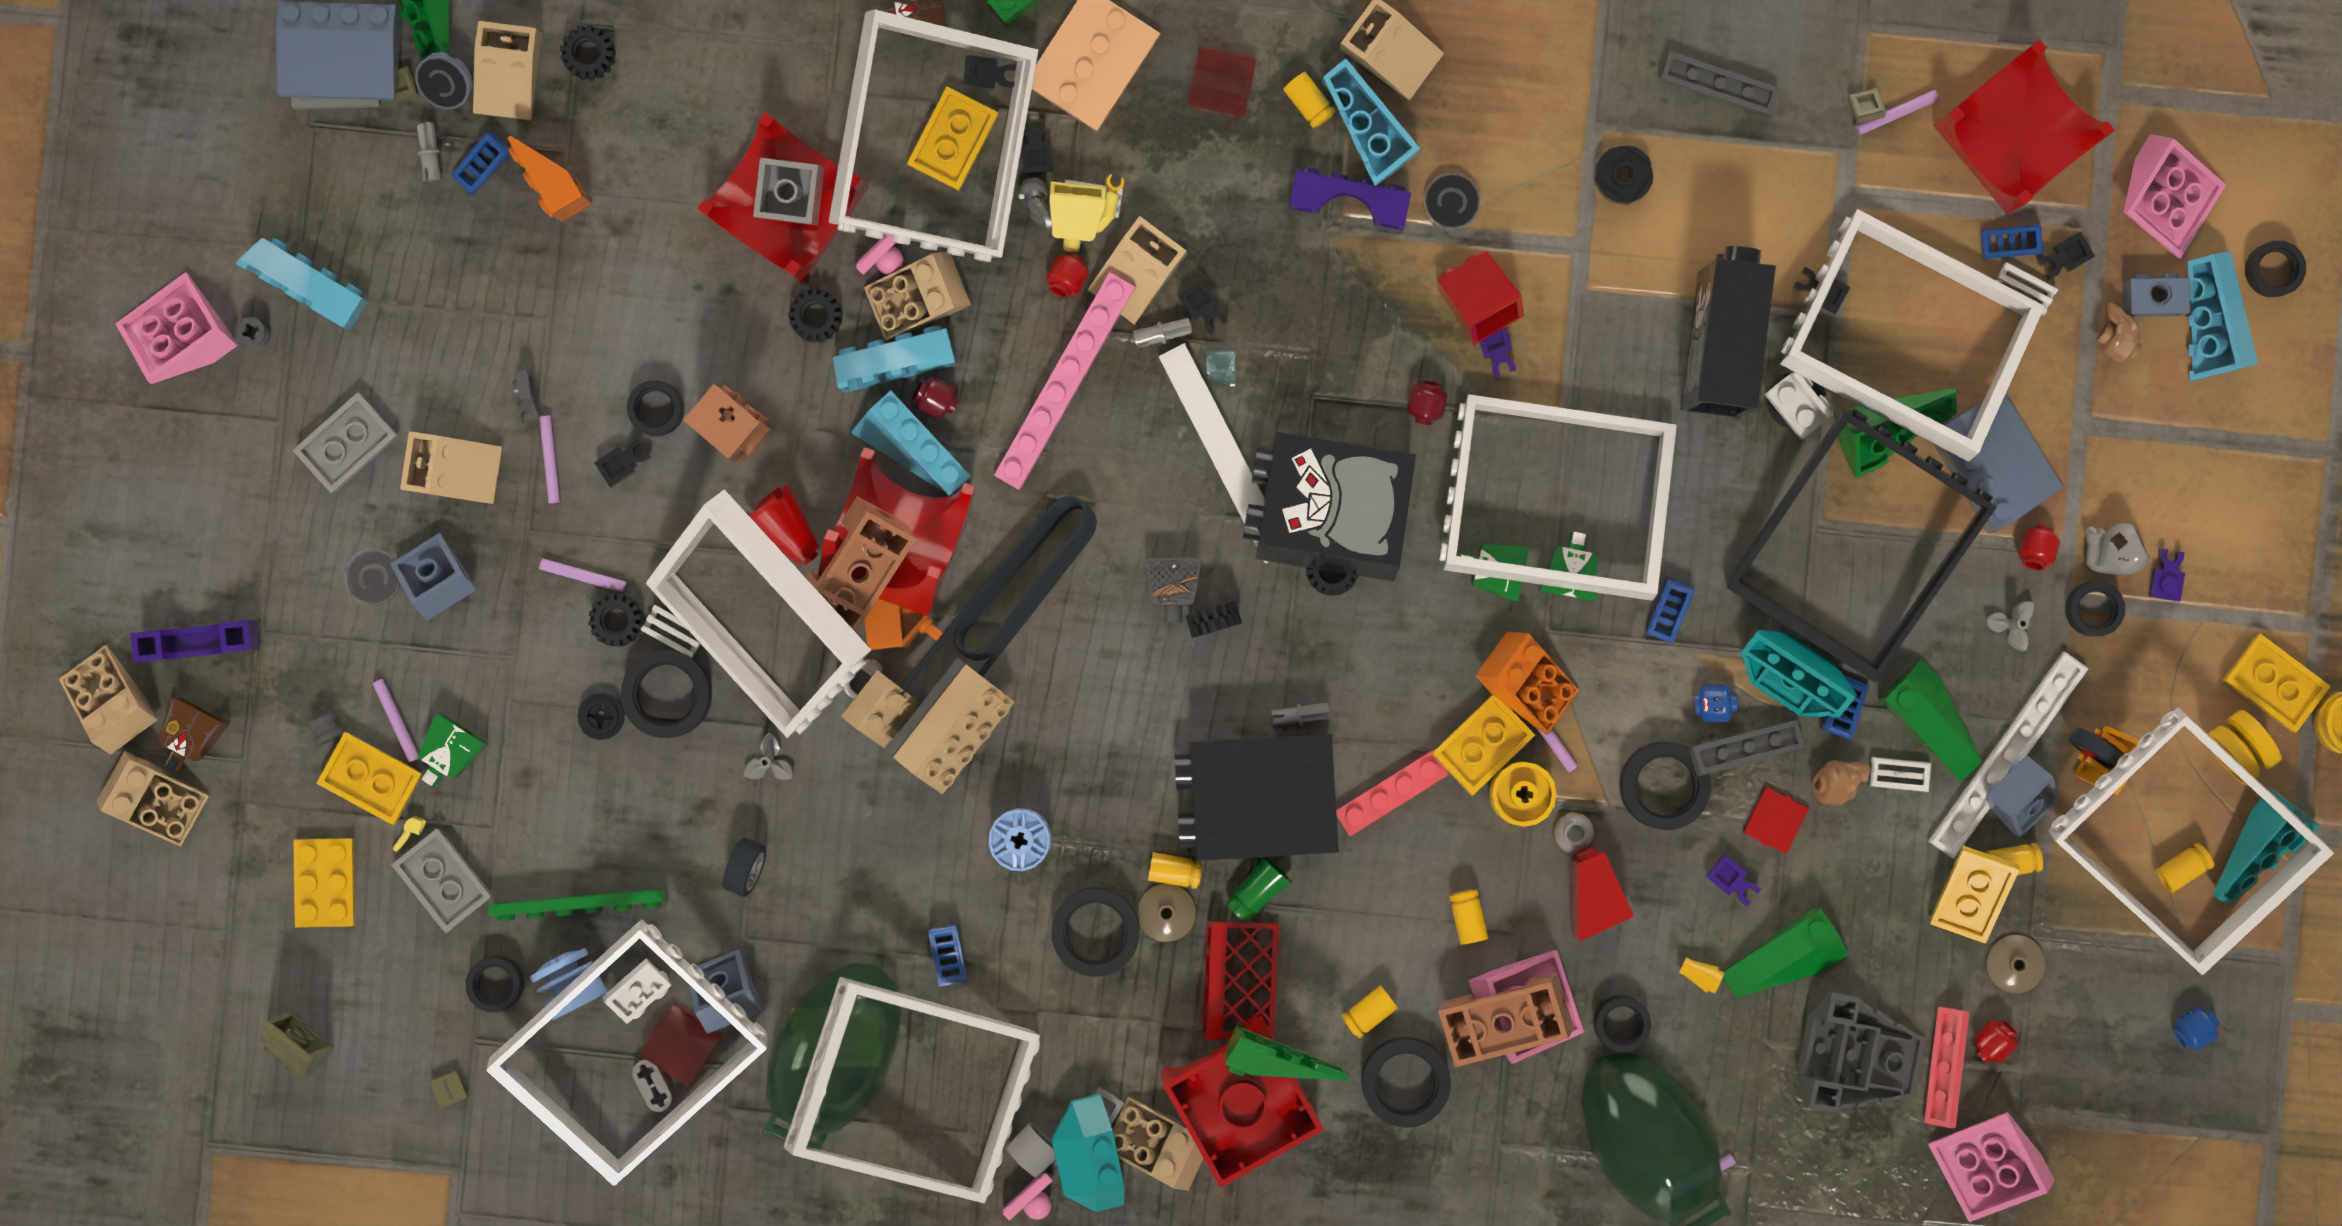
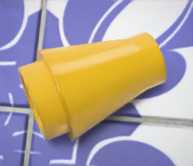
M1687 957L1679 971L1680 974L1684 975L1704 992L1710 991L1714 994L1725 974L1718 970L1719 967L1694 961Z

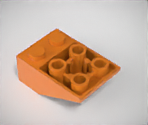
M507 137L511 144L507 148L516 163L525 168L526 171L522 175L530 188H533L536 193L539 192L541 195L537 200L546 214L548 213L551 218L555 216L563 222L592 205L579 181L572 174L514 137Z
M1507 631L1475 675L1492 695L1546 735L1549 734L1579 691L1529 633Z

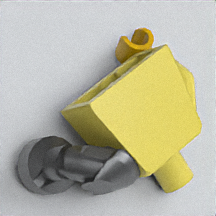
M1112 174L1108 175L1105 179L1106 187L1051 182L1050 210L1045 203L1048 194L1047 186L1038 178L1024 180L1019 186L1018 197L1022 205L1029 208L1031 212L1029 216L1039 228L1052 233L1055 238H1063V249L1065 251L1078 252L1081 240L1093 241L1096 233L1102 232L1114 219L1119 199L1117 190L1123 187L1124 179L1122 176L1120 177L1118 187H1113L1110 184Z

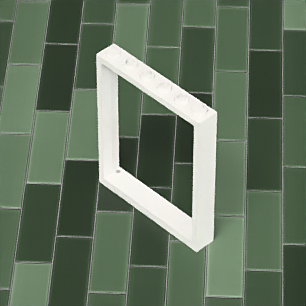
M879 10L865 12L829 223L837 224V230L855 233L856 229L865 230V236L883 239V235L893 236V242L910 245L911 241L920 242V248L937 251L938 246L948 248L947 254L964 256L965 252L974 254L975 260L991 262V258L1002 257L1038 49ZM878 27L1017 61L1014 77L1015 85L1012 88L985 246L845 216Z
M1857 209L1851 218L1847 216L1844 218L1838 229V232L1842 233L1839 241L1834 240L1827 252V256L1831 258L1827 265L1823 264L1816 275L1815 280L1819 281L1816 289L1811 288L1804 301V304L1807 305L1804 314L1799 313L1792 326L1796 332L1793 338L1788 337L1781 350V353L1785 355L1780 364L1969 462L1980 452L2045 306ZM1857 230L2022 315L1967 437L1800 351Z
M1468 394L1465 403H1460L1457 418V420L1462 421L1461 431H1456L1454 448H1458L1459 451L1458 459L1452 460L1450 476L1455 477L1454 487H1449L1447 504L1452 506L1450 515H1445L1443 532L1448 533L1447 544L1442 543L1439 560L1444 561L1443 570L1653 601L1658 594L1677 425ZM1475 410L1660 436L1643 583L1456 556Z
M725 489L703 505L646 582L647 586L787 738L795 731L800 735L812 724V721L834 700L833 698L866 665L864 658L871 651L867 644ZM713 523L842 662L840 667L801 710L793 704L675 575Z
M2179 707L2164 715L2160 725L2152 732L2142 736L2138 746L2130 753L2120 757L2117 761V766L2108 774L2099 777L2095 787L2087 794L2081 795L2074 802L2073 808L2065 815L2059 816L2049 830L2053 839L2202 975L2334 854L2323 840ZM2183 726L2190 730L2310 842L2194 951L2068 837Z
M642 919L489 1058L486 1069L613 1185H616L767 1049V1033L765 1029L757 1022L753 1024L746 1017L745 1011L739 1004H732L717 984H711L704 978V973L696 964L692 963L690 965L683 958L682 952L676 945H669L661 938V932L653 924L648 925ZM640 938L750 1041L621 1158L617 1159L507 1058Z
M840 977L783 1148L794 1156L985 1203L987 1196L993 1190V1177L996 1168L1001 1165L1005 1141L1012 1132L1011 1123L1014 1113L1018 1111L1021 1105L1020 1095L1024 1084L1029 1080L1030 1065L1033 1056L1037 1054L1040 1046V1035L1028 1028ZM857 994L1021 1039L972 1188L807 1147Z

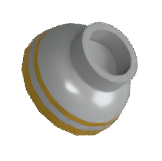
M1567 812L1555 821L1552 836L1558 848L1564 852L1574 854L1589 847L1594 837V829L1591 821L1584 814Z

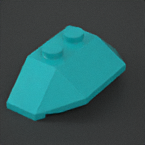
M1757 630L1741 651L1751 684L1799 716H1831L1839 718L1856 698L1857 694L1836 664L1788 633Z
M1098 1093L1072 1100L1051 1138L1063 1195L1094 1212L1124 1205V1182L1113 1131L1102 1097Z

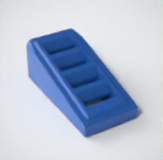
M494 131L486 132L451 176L471 195H474L510 157L507 149L510 145ZM489 144H491V145H492L497 151H499L500 153L497 155V154L489 147ZM482 152L492 160L491 164L480 155ZM474 161L485 170L483 173L472 164ZM466 169L477 178L475 183L464 173Z
M2041 224L1981 230L1984 259L2043 255ZM2033 232L2034 248L2028 249L2027 233ZM2021 233L2022 250H2016L2015 234ZM2009 234L2010 251H2004L2003 235ZM1997 235L1998 252H1992L1991 236Z
M1666 576L1646 634L1674 643L1695 592L1693 585ZM1671 588L1683 592V597L1669 593ZM1666 600L1680 604L1679 608L1665 604ZM1665 611L1676 615L1675 620L1662 616L1661 612ZM1657 622L1672 626L1671 631L1657 627Z
M1844 676L1852 688L1860 691L1853 700L1855 701L1854 707L1849 705L1846 711L1851 712L1850 717L1841 715L1839 718L1825 716L1820 729L1851 740L1869 685ZM1834 718L1846 722V728L1833 724Z
M958 924L928 929L939 987L968 982ZM953 936L951 941L937 942V937ZM955 946V952L939 954L940 948ZM957 957L958 963L941 965V960ZM959 969L960 974L943 976V971Z

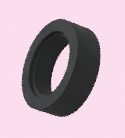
M660 650L640 657L626 672L621 686V702L627 718L643 733L658 738L678 737L694 730L705 719L712 701V686L705 669L694 658L679 651ZM662 665H672L680 668L689 676L694 686L695 696L691 709L683 718L672 723L658 722L649 717L643 710L639 700V688L643 678L652 669Z
M1655 742L1641 747L1629 757L1622 769L1619 787L1625 808L1637 821L1655 829L1675 830L1689 825L1704 811L1710 797L1711 781L1709 774L1697 777L1688 747L1672 742ZM1660 757H1672L1679 760L1687 767L1693 781L1692 794L1687 804L1679 811L1667 815L1656 814L1646 808L1637 792V780L1641 770L1647 763Z
M1091 887L1073 893L1060 905L1052 923L1051 935L1058 957L1068 968L1081 975L1101 977L1120 970L1130 961L1138 946L1140 927L1134 908L1122 895L1107 888ZM1091 903L1104 904L1114 909L1121 917L1125 928L1124 941L1119 950L1103 960H1089L1081 957L1072 949L1067 937V925L1072 914L1080 907Z
M1396 1037L1377 1046L1368 1056L1362 1070L1361 1085L1364 1097L1370 1109L1377 1117L1393 1126L1411 1128L1428 1123L1442 1111L1449 1098L1451 1079L1447 1064L1434 1047L1414 1037ZM1399 1054H1413L1423 1058L1431 1066L1434 1074V1088L1431 1096L1423 1105L1412 1110H1399L1389 1106L1378 1092L1377 1079L1380 1069L1390 1058Z

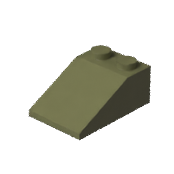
M290 1011L267 1019L262 1025L259 1042L265 1046L264 1051L272 1058H280L287 1064L286 1069L297 1078L303 1077L305 1079L312 1076L334 1050L332 1046Z

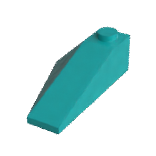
M2272 788L2269 789L2313 832L2317 830L2320 824ZM2261 796L2255 807L2251 810L2213 892L2216 898L2228 905H2231L2257 884L2259 874L2268 869L2273 871L2279 866L2277 860L2287 851L2294 853L2307 841L2301 833Z

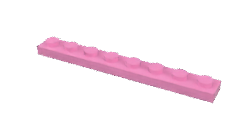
M1109 272L994 476L1021 490L1133 294L1135 286Z

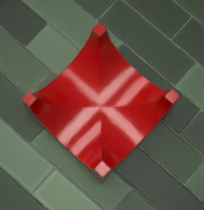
M2040 39L1933 125L2007 215L2028 203L2041 188L2060 172L2115 131L2108 121L2096 120L2085 113L2063 91L2048 67L2045 58L2047 47Z
M764 112L758 120L756 135L735 171L713 196L706 200L703 199L697 209L708 220L803 284L839 232L837 224L829 223L838 165L805 144L778 123L775 118ZM760 158L815 164L825 167L818 225L753 217ZM854 173L852 174L845 216H850L868 190L862 178Z
M864 447L839 521L834 531L828 529L824 537L818 575L821 576L849 533L842 523V519L858 496L905 522L917 538L878 599L929 616L966 527L975 486L964 483L959 492L947 497H927L915 494L892 482L879 468L875 459V451ZM862 566L856 567L852 571L851 577L853 579L863 578L866 574V568Z
M1262 1015L1251 1020L1252 1022L1247 1030L1275 1041ZM1229 1043L1192 1063L1174 1068L1168 1066L1159 1071L1166 1093L1220 1188L1324 1131L1318 1114L1296 1078L1256 1076L1248 1073L1240 1076L1227 1070L1228 1065L1224 1064L1223 1056Z

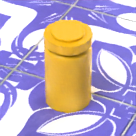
M1306 72L1298 75L1283 88L1304 118L1310 121L1313 129L1324 124L1336 112L1333 106L1330 107L1329 101Z
M2197 842L2192 845V848L2184 850L2156 868L2155 873L2162 885L2170 893H2174L2204 874L2207 870L2215 867V864L2205 847Z
M2037 843L1986 851V854L2018 864L2019 872L2017 875L2028 874L2033 871L2040 872L2043 869L2042 852Z
M1153 852L1148 881L1182 887L1191 886V888L1197 889L1201 878L1202 861Z
M1463 890L1449 895L1450 902H1453L1451 907L1460 945L1488 939L1481 902L1477 898L1479 896L1478 890Z
M1380 985L1351 1007L1348 1013L1345 1012L1341 1016L1351 1032L1360 1039L1364 1032H1369L1396 1011L1398 1007Z

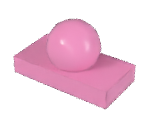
M884 235L883 239H880L854 264V267L864 275L875 264L880 272L889 275L902 268L904 259L901 251L893 246L895 244L893 236Z
M1046 1169L1004 1206L1003 1215L1010 1221L1020 1210L1024 1209L1026 1215L1031 1219L1039 1220L1047 1217L1051 1212L1052 1202L1050 1197L1045 1192H1042V1190L1053 1181L1054 1176Z

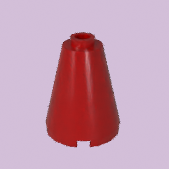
M784 483L782 489L780 486L757 502L754 505L756 510L752 514L748 511L746 512L779 550L794 563L799 564L803 562L804 565H807L819 555L816 550L820 546L791 487L787 483Z

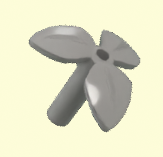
M2023 601L2016 604L2011 609V619H2008L2002 612H1994L1986 618V623L1992 631L1997 633L2008 628V643L2013 648L2025 652L2029 645V638L2024 629H2027L2029 626V620L2034 611V603L2032 601Z
M772 733L764 736L760 744V750L765 757L761 759L753 758L748 762L743 771V776L749 779L763 778L768 768L772 769L773 775L777 779L790 780L794 777V769L787 759L775 760V757L781 751V746L776 736Z

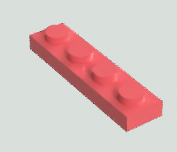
M1434 750L1426 753L1337 809V817L1348 835L1352 836L1448 776L1449 774L1446 769L1431 754Z
M1938 1007L1924 1123L1956 1128L1970 1011Z

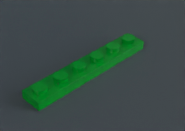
M668 888L492 903L488 905V917L497 916L498 921L515 920V914H526L527 919L542 918L544 917V912L556 911V916H567L574 914L573 909L585 908V914L603 912L602 907L614 906V911L631 910L632 904L643 903V909L661 907V902L668 900Z

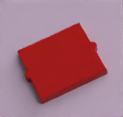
M1765 787L1743 833L1761 841L1762 846L1769 845L1787 854L1809 808L1791 800L1790 795L1783 796Z

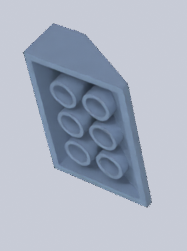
M279 1L276 22L278 97L395 100L403 19L396 5Z
M2006 394L1980 452L1969 462L1933 444L1951 474L1954 471L1968 480L1966 486L1974 491L1979 487L1993 496L1991 501L1997 508L1984 525L1988 533L2001 530L2064 488ZM1983 400L1943 425L1967 437ZM1967 498L1976 513L1980 506Z

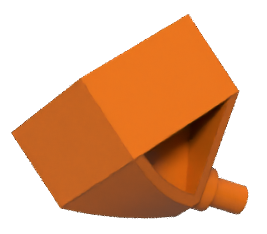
M881 599L876 601L865 619L867 646L872 651L908 647L918 632L922 634L927 633L937 641L944 632L933 624L934 620L930 618V615L926 616Z

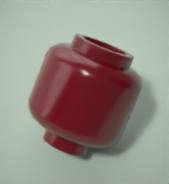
M930 376L926 380L921 379L913 395L917 409L936 419L943 418L946 413L952 414L958 403V398L955 397L954 385L935 376Z
M1421 380L1418 385H1414L1410 389L1407 412L1415 417L1416 423L1432 425L1433 420L1443 418L1448 394L1442 389V384Z

